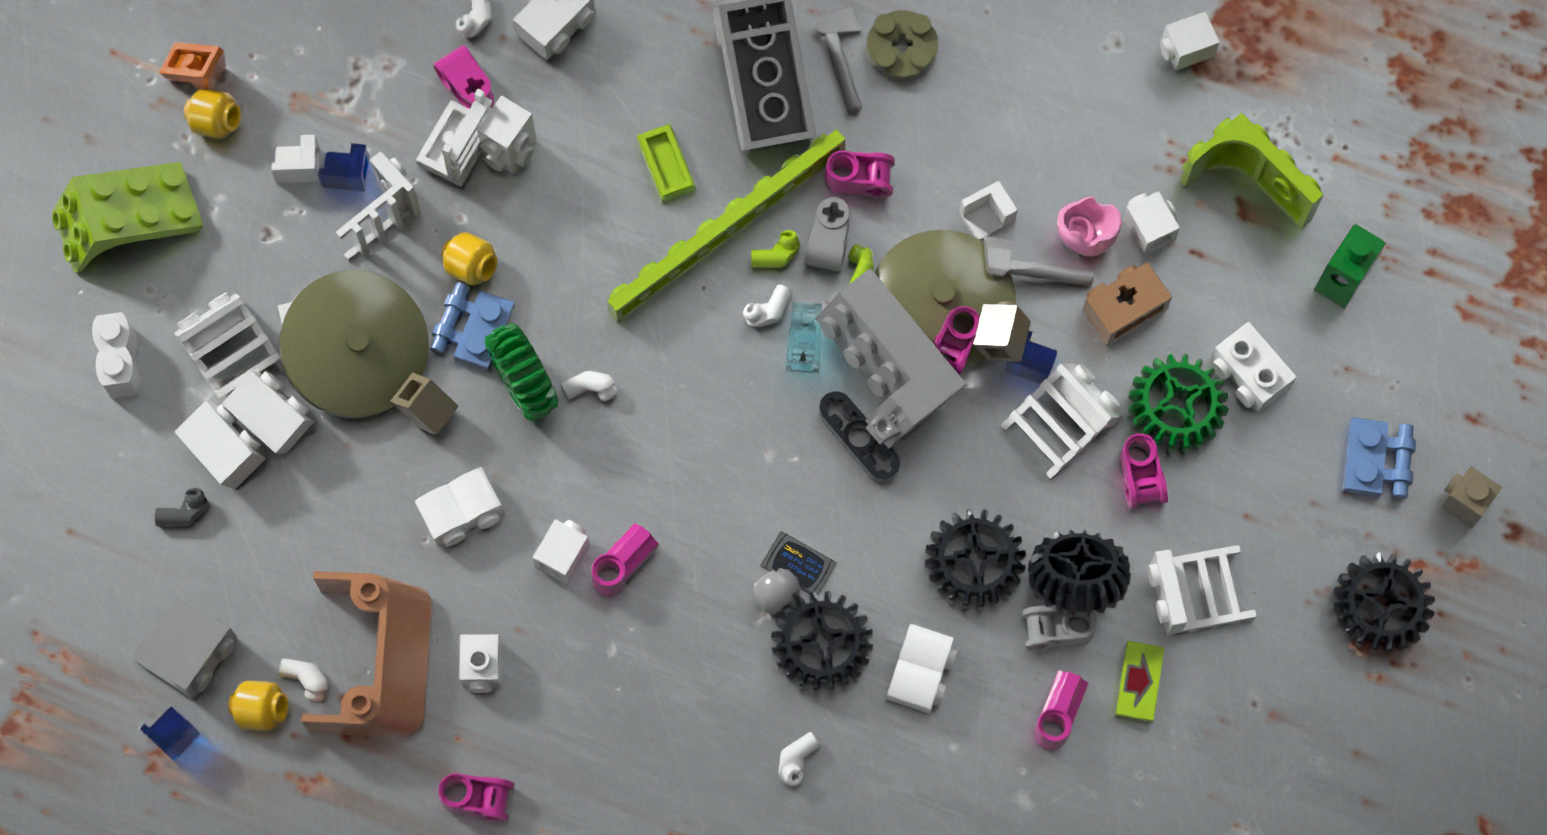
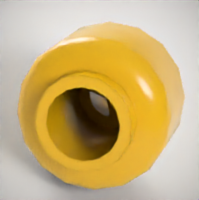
M201 89L195 92L191 99L186 102L184 117L193 133L221 139L237 129L241 119V110L234 97L229 93Z
M468 232L459 233L453 239L448 240L441 252L445 273L472 286L489 280L493 276L498 264V258L495 255L493 245Z
M244 681L237 687L235 693L230 695L228 711L230 715H233L235 723L241 729L272 731L287 716L288 698L274 682Z

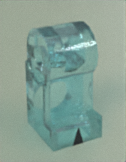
M792 303L786 371L819 374L821 328L815 318L822 311V304Z

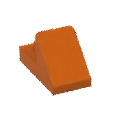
M175 42L159 74L169 81L191 83L199 90H215L226 68L224 50L219 46Z

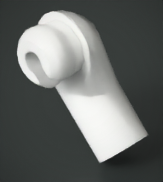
M471 0L473 11L468 15L465 14L463 18L459 17L457 19L456 28L464 37L471 38L477 36L490 23L492 16L489 0Z
M777 285L769 303H757L755 305L753 302L749 303L743 310L746 322L753 327L759 328L780 321L793 291L783 285Z

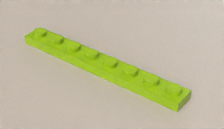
M837 129L829 135L826 133L819 135L812 141L809 150L801 156L798 154L791 156L783 163L781 171L773 177L769 175L763 177L754 185L753 192L745 198L737 197L725 207V213L717 219L713 220V218L704 221L696 229L697 234L686 242L684 240L676 242L667 251L668 255L658 263L655 261L648 263L638 273L639 277L630 284L622 283L610 293V299L607 300L610 315L619 323L824 169L828 158L833 153L845 151L846 139Z

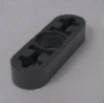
M838 391L826 394L821 399L819 405L821 421L872 481L879 484L892 482L899 473L900 459L892 447L888 449L884 443L879 444L866 429L869 425L865 421L867 418L846 394ZM830 403H833L835 406L844 405L842 414L849 423L843 431L839 429L843 427V420L837 414L828 415ZM854 429H864L869 433L870 441L862 447L854 446L848 438L850 432ZM876 444L880 446L876 448L875 452L878 458L883 462L887 459L891 461L889 466L890 472L888 473L883 469L878 472L875 470L877 462L871 454L866 459L863 458L864 455L873 450Z

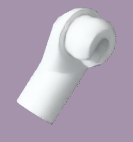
M585 371L560 384L568 400L588 390L597 392L598 397L603 401L609 400L617 394V388L614 386L615 380L609 374L595 371Z
M285 658L281 660L280 677L300 680L306 689L304 696L311 702H320L325 698L328 682L317 665Z
M811 732L790 744L781 752L778 773L781 781L786 785L797 786L803 781L804 758L820 748L819 743Z

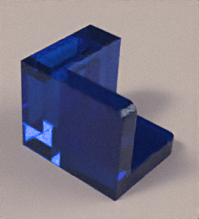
M351 143L350 153L327 152L324 168H319L318 171L322 187L365 191L370 162L366 144Z
M1028 331L1022 361H1006L1004 371L1041 384L1050 376L1057 357V351L1032 342L1033 332Z
M172 706L150 728L145 723L139 728L173 762L200 735V732Z

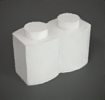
M122 312L97 315L93 321L92 335L94 343L99 350L95 367L100 383L111 399L138 395L141 386V375L134 361L138 347L134 330Z
M482 467L469 471L449 484L438 487L415 500L437 546L444 543L446 546L459 543L466 537L465 533L475 527L485 529L499 521V515L504 512Z
M910 624L886 700L928 714L932 705L940 707L946 685L939 682L944 669L951 671L958 649L951 647L953 637Z

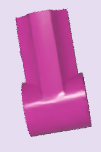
M634 523L606 554L600 555L595 559L591 570L592 582L599 594L611 597L623 590L626 581L659 547V543L653 538L652 534L644 527ZM605 569H613L618 572L619 576L615 580L608 582L602 580L599 574Z
M1069 671L1057 672L1034 731L1035 741L1043 749L1050 751L1058 750L1066 743L1089 682L1082 679L1081 676ZM1049 722L1056 723L1061 727L1063 734L1056 737L1050 736L1044 731L1043 725Z

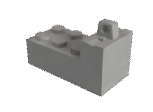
M746 0L719 5L714 8L712 14L718 46H722L741 151L817 137L792 0Z
M871 268L842 289L815 318L820 324L823 334L833 340L842 350L847 363L856 368L865 378L871 392L884 401L865 421L869 424L866 429L879 444L884 443L888 449L941 408L966 384Z

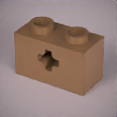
M1148 262L1138 268L1136 265L1127 267L1118 274V280L1108 286L1105 283H1101L1087 293L1086 296L1088 298H1086L1083 312L1106 345L1111 344L1168 309L1172 296ZM1119 297H1121L1124 300V302L1119 303ZM1131 299V305L1126 300Z

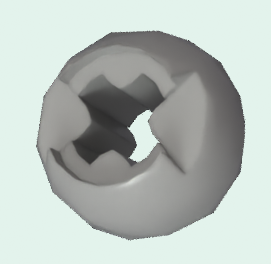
M779 568L776 572L773 570L754 584L756 603L767 613L775 614L777 611H783L786 605H792L795 602V598L800 596L798 579L787 569Z

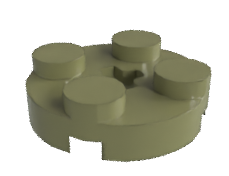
M907 10L882 14L875 19L874 25L869 30L866 47L867 57L871 65L875 66L877 70L882 72V76L889 80L897 82L916 80L930 66L932 67L936 61L938 53L937 33L932 27L930 19L924 14H917ZM899 39H905L912 46L907 47L906 53H899V48L893 47L892 44L898 42Z

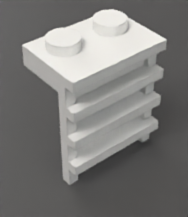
M477 89L475 92V101L470 109L452 100L449 102L416 158L418 166L462 187L482 152L477 129L492 109L490 107L492 100L486 98L484 91Z
M381 151L369 161L377 185L383 191V194L335 232L340 239L351 233L355 246L344 254V257L349 262L360 253L365 258L370 255L369 246L376 240L381 244L387 241L385 233L393 226L398 231L404 227L402 219L408 214L412 213L415 217L421 214L414 187L405 178L407 172L397 159L393 157L388 160ZM385 205L389 218L382 223L376 211ZM368 219L372 232L365 237L359 225Z
M226 292L218 296L208 304L211 308L200 317H198L196 312L187 316L177 324L180 330L173 333L181 346L185 348L221 404L227 398L225 395L235 389L250 370L261 372L275 363L282 374L285 372L280 355L245 305L241 296L236 293L229 296ZM248 326H251L257 335L256 338L207 369L201 360L202 356ZM263 344L269 354L267 357L219 387L213 378L214 375Z
M1074 363L1060 364L1056 368L1057 370L1048 379H1045L1041 386L1033 394H1030L1025 399L1026 401L1014 410L1001 424L1005 430H1008L1016 422L1055 464L1046 473L1050 479H1053L1104 428L1114 427L1124 417L1117 410L1120 407L1119 402L1106 390L1101 392L1092 383L1095 377L1082 364L1077 366ZM1046 392L1055 399L1086 433L1079 441L1040 402L1039 399ZM1031 407L1070 448L1063 457L1024 416Z
M1239 545L1172 557L1171 549L1155 553L1150 565H1148V576L1151 586L1155 587L1158 598V601H1156L1157 615L1160 623L1164 624L1166 637L1186 631L1194 632L1197 629L1207 627L1215 628L1228 623L1236 624L1257 617L1255 609L1240 612L1227 559V556L1241 553ZM1217 558L1230 612L1228 615L1218 616L1205 560ZM1195 562L1208 616L1207 619L1196 620L1183 564Z

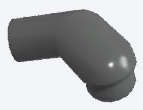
M190 488L185 492L186 496L177 508H156V526H190L206 510L207 498L204 492L199 488Z

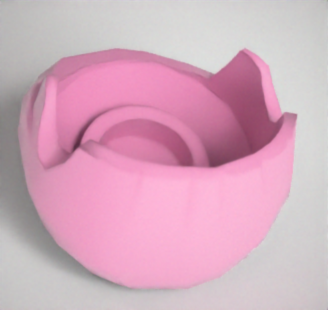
M1086 197L1078 202L1068 204L1058 212L1057 230L1061 240L1072 251L1083 256L1091 257L1103 254L1115 243L1122 225L1121 214L1113 204H1100L1096 202L1094 197Z

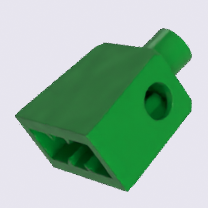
M1354 224L1327 264L1314 291L1345 309L1381 255L1386 243L1361 226ZM1333 276H1342L1348 284L1339 283Z

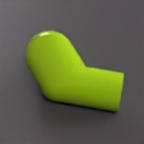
M785 230L780 233L779 241L771 250L751 249V268H781L786 266L799 252L801 244L798 234L792 230Z
M860 244L853 245L849 252L848 260L857 264L850 283L870 268L874 272L873 251L868 246L864 248Z

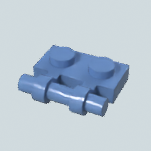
M456 282L452 294H448L444 302L446 310L441 322L436 323L432 332L434 339L430 350L437 354H443L447 343L457 346L454 353L455 361L489 372L493 362L485 347V337L491 334L492 330L508 325L515 308V303L481 290L475 303L466 300V296L470 287ZM459 314L469 317L463 333L454 330Z
M1352 417L1349 421L1342 492L1380 497L1384 483L1394 485V498H1408V487L1413 484V471L1410 470L1411 454L1416 451V440L1413 439L1414 426L1411 424H1400L1398 437H1387L1389 422ZM1386 452L1397 453L1395 469H1385Z

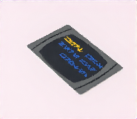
M780 531L760 566L770 572L773 570L776 572L779 568L789 570L797 577L800 589L809 594L815 591L818 596L837 562L785 532Z

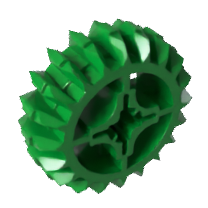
M514 323L492 330L493 332L485 337V347L516 407L519 408L524 418L530 421L547 416L551 413L550 411L558 407L559 400L551 379L527 336Z
M1171 353L1167 356L1166 365L1160 358H1155L1152 363L1153 368L1146 365L1142 367V377H1135L1132 382L1136 389L1130 390L1128 394V399L1134 402L1129 405L1128 412L1132 415H1138L1133 420V426H1145L1142 434L1155 436L1154 441L1157 448L1161 445L1162 441L1168 442L1167 451L1169 453L1174 451L1176 444H1180L1181 450L1185 453L1190 449V441L1198 449L1203 447L1204 438L1212 441L1216 436L1214 429H1222L1225 422L1221 417L1226 416L1229 410L1227 406L1222 404L1227 401L1228 393L1218 391L1223 387V379L1212 380L1215 369L1210 367L1204 372L1201 369L1203 365L1202 358L1196 360L1194 365L1189 364L1188 354H1184L1181 361L1176 362L1175 356ZM1177 379L1186 380L1194 384V386H1183ZM1160 382L1163 387L1161 393L1164 399L1158 402L1157 407L1151 409L1149 391ZM1205 397L1207 416L1200 423L1196 424L1193 406L1197 405L1199 400ZM1173 398H1178V402L1180 399L1186 402L1184 407L1178 408V405L1176 407L1171 404ZM1167 419L1173 420L1180 428L1169 426L1162 421Z

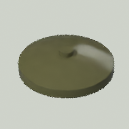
M931 230L912 235L895 245L883 257L875 271L878 278L932 342L939 333L947 314L954 308L961 306L971 307L981 316L983 304L998 305L1001 301L1016 304V292L1011 274H1007L1004 277L991 276L986 269L984 242L958 231ZM958 313L953 319V327L957 332L966 334L972 328V319L966 313ZM974 342L963 370L974 367L986 360L974 346ZM941 353L945 358L955 361L954 358Z
M346 270L325 275L309 284L298 294L284 317L279 336V350L285 374L303 399L325 413L356 419L376 416L395 407L390 400L411 373L423 375L429 353V337L424 317L418 305L402 287L379 274L361 270Z

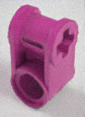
M459 46L433 63V68L441 82L453 93L462 106L470 109L475 101L474 94L477 89L484 91L486 98L492 100L490 107L493 108L494 95L491 91V82L466 46Z
M837 151L828 158L824 176L825 184L828 189L838 194L865 195L873 198L889 197L893 194L890 176L891 167L895 165V157L881 152ZM839 167L846 168L850 175L840 177L833 170Z
M967 306L954 308L947 314L939 333L932 342L941 353L955 359V361L946 358L959 375L970 355L980 320L977 311ZM961 312L968 314L972 319V328L966 334L957 332L953 327L954 317Z
M1145 434L1130 436L1120 453L1124 490L1129 508L1135 509L1138 504L1159 501L1161 504L1168 503L1167 484L1161 469L1155 441ZM1132 447L1142 448L1146 451L1147 460H1134L1129 454V449Z
M452 773L441 780L438 787V795L442 806L451 813L474 816L494 822H507L509 815L506 813L509 791L514 789L515 783L495 777H477ZM453 785H461L467 790V794L463 800L452 802L446 798L447 790ZM494 793H496L495 804L492 807Z

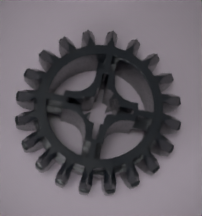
M967 509L966 520H963L957 512L953 513V526L948 521L942 520L939 524L942 533L932 531L930 539L935 544L926 545L925 553L932 556L925 560V568L935 570L929 574V582L942 581L938 585L936 592L941 595L950 590L951 593L948 599L950 604H954L958 596L964 598L962 608L964 609L969 608L971 600H976L978 610L984 609L985 598H988L993 606H997L999 604L997 592L1008 599L1012 594L1009 586L1019 587L1021 579L1016 574H1023L1026 569L1023 563L1018 562L1025 559L1026 551L1015 549L1022 543V537L1013 536L1009 538L1014 530V526L1010 523L1001 528L1002 516L999 514L995 516L993 522L987 520L988 510L986 509L982 510L980 518H974L973 509ZM964 534L967 535L966 547L964 549L954 551L953 555L944 556L946 548L955 538ZM980 534L992 538L1002 550H998V547L984 545ZM973 545L974 552L977 553L978 559H981L978 573L973 560L969 559ZM1006 562V568L1002 575L995 581L984 585V572L989 568L997 567V563ZM948 568H952L953 571L966 573L970 578L971 585L956 579Z
M1070 529L1066 535L1055 532L1053 538L1044 537L1042 544L1035 545L1028 564L1030 588L1034 590L1035 598L1043 599L1045 607L1055 605L1058 613L1064 610L1071 611L1073 617L1077 612H1084L1089 617L1092 611L1104 614L1107 607L1116 608L1117 602L1124 600L1128 585H1130L1129 557L1123 553V547L1115 546L1113 539L1103 540L1100 533L1094 536L1089 535L1086 530L1083 533H1074Z
M1381 552L1375 553L1373 563L1366 555L1361 556L1359 566L1351 562L1346 568L1348 574L1341 573L1337 579L1341 586L1335 587L1332 591V595L1340 599L1331 605L1332 610L1343 612V614L1336 618L1335 622L1337 625L1347 623L1349 626L1343 633L1344 637L1348 638L1355 633L1359 636L1355 642L1356 647H1361L1365 641L1370 642L1369 651L1371 653H1375L1380 644H1382L1385 654L1392 653L1394 644L1400 651L1407 649L1408 641L1416 644L1421 639L1418 632L1426 633L1430 628L1425 620L1432 619L1435 614L1432 609L1426 607L1435 602V596L1424 594L1431 587V582L1424 581L1420 583L1418 581L1423 571L1422 569H1417L1414 573L1408 570L1411 566L1410 559H1406L1402 565H1398L1396 553L1391 554L1387 562L1384 561ZM1382 577V582L1377 589L1366 588L1364 591L1356 589L1357 584L1367 578ZM1396 582L1405 589L1411 603H1409L1408 598L1401 596L1397 592ZM1385 591L1384 598L1388 600L1386 604L1390 603V606L1382 614L1383 609L1378 606L1381 602L1376 603V601ZM1357 608L1367 611L1371 618V624H1368L1360 616ZM1402 615L1411 617L1409 623L1402 628L1384 630V626L1390 617L1401 618Z
M815 591L810 592V603L808 604L805 603L801 596L796 597L795 603L798 610L796 611L791 606L786 605L783 608V612L788 619L777 617L775 620V625L783 631H774L771 634L773 641L781 643L772 647V655L783 656L777 661V668L784 669L791 666L786 673V679L791 681L797 675L801 676L798 683L800 689L806 687L808 680L812 681L814 693H819L821 683H827L828 691L830 693L834 692L835 680H839L844 688L848 687L849 679L846 674L848 673L853 678L859 679L861 671L855 664L867 667L870 659L862 653L873 651V644L863 641L872 637V629L861 628L867 623L868 617L864 614L854 618L853 616L857 613L859 606L853 603L847 609L844 608L846 596L840 595L836 603L831 602L832 595L830 591H825L824 601L817 600ZM824 615L839 619L847 626L849 631L844 632L843 628L834 629L826 624ZM811 617L812 630L808 634L800 636V640L790 642L795 628L803 620ZM818 626L820 627L821 635H824L825 641H828L826 658L820 644L812 643V641H817ZM854 642V647L849 657L843 663L833 668V652L844 648L846 643ZM800 652L801 656H814L819 661L820 668L822 669H815L805 665L797 658L795 653Z

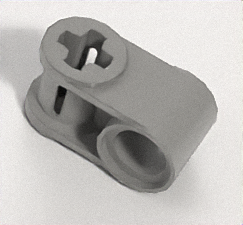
M829 197L819 204L813 231L810 234L807 245L805 265L841 272L849 229V208L842 199ZM832 213L838 214L835 223L828 222Z
M1035 606L1022 611L1023 618L1027 619L1029 640L1025 642L1028 650L1037 651L1056 647L1081 646L1091 641L1095 633L1097 619L1093 611L1089 617L1084 612H1077L1074 617L1071 611L1064 610L1058 613L1057 608L1053 606ZM1073 618H1082L1087 621L1089 629L1085 632L1077 633L1069 627L1068 623ZM1039 622L1042 623L1043 634L1040 633Z

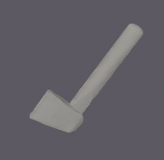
M853 6L820 15L814 24L817 33L825 38L848 111L857 112L862 108L839 38V36L861 32Z
M984 236L986 269L991 276L1004 277L1007 274L1085 286H1091L1093 283L1094 275L1092 272L1010 260L1013 240Z

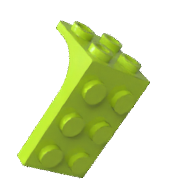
M1242 112L1233 120L1229 117L1224 119L1214 129V136L1206 143L1200 140L1186 154L1189 159L1182 167L1184 172L1180 181L1185 187L1210 169L1229 167L1240 170L1248 175L1301 229L1312 221L1324 196L1318 182L1310 175L1305 176L1295 166L1292 156L1283 149L1279 150L1270 141L1267 131L1261 125L1253 124Z
M181 162L71 177L55 208L52 210L53 226L57 231H60L63 240L64 258L68 263H71L75 273L83 272L91 259L112 247L130 242L200 232L203 227L201 216Z

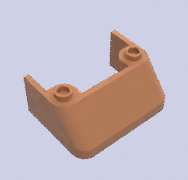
M314 571L313 579L321 593L350 594L354 605L361 611L379 613L374 686H356L346 692L342 699L340 715L302 714L301 722L311 734L410 737L417 734L424 725L433 612V604L429 594L421 587L377 574Z

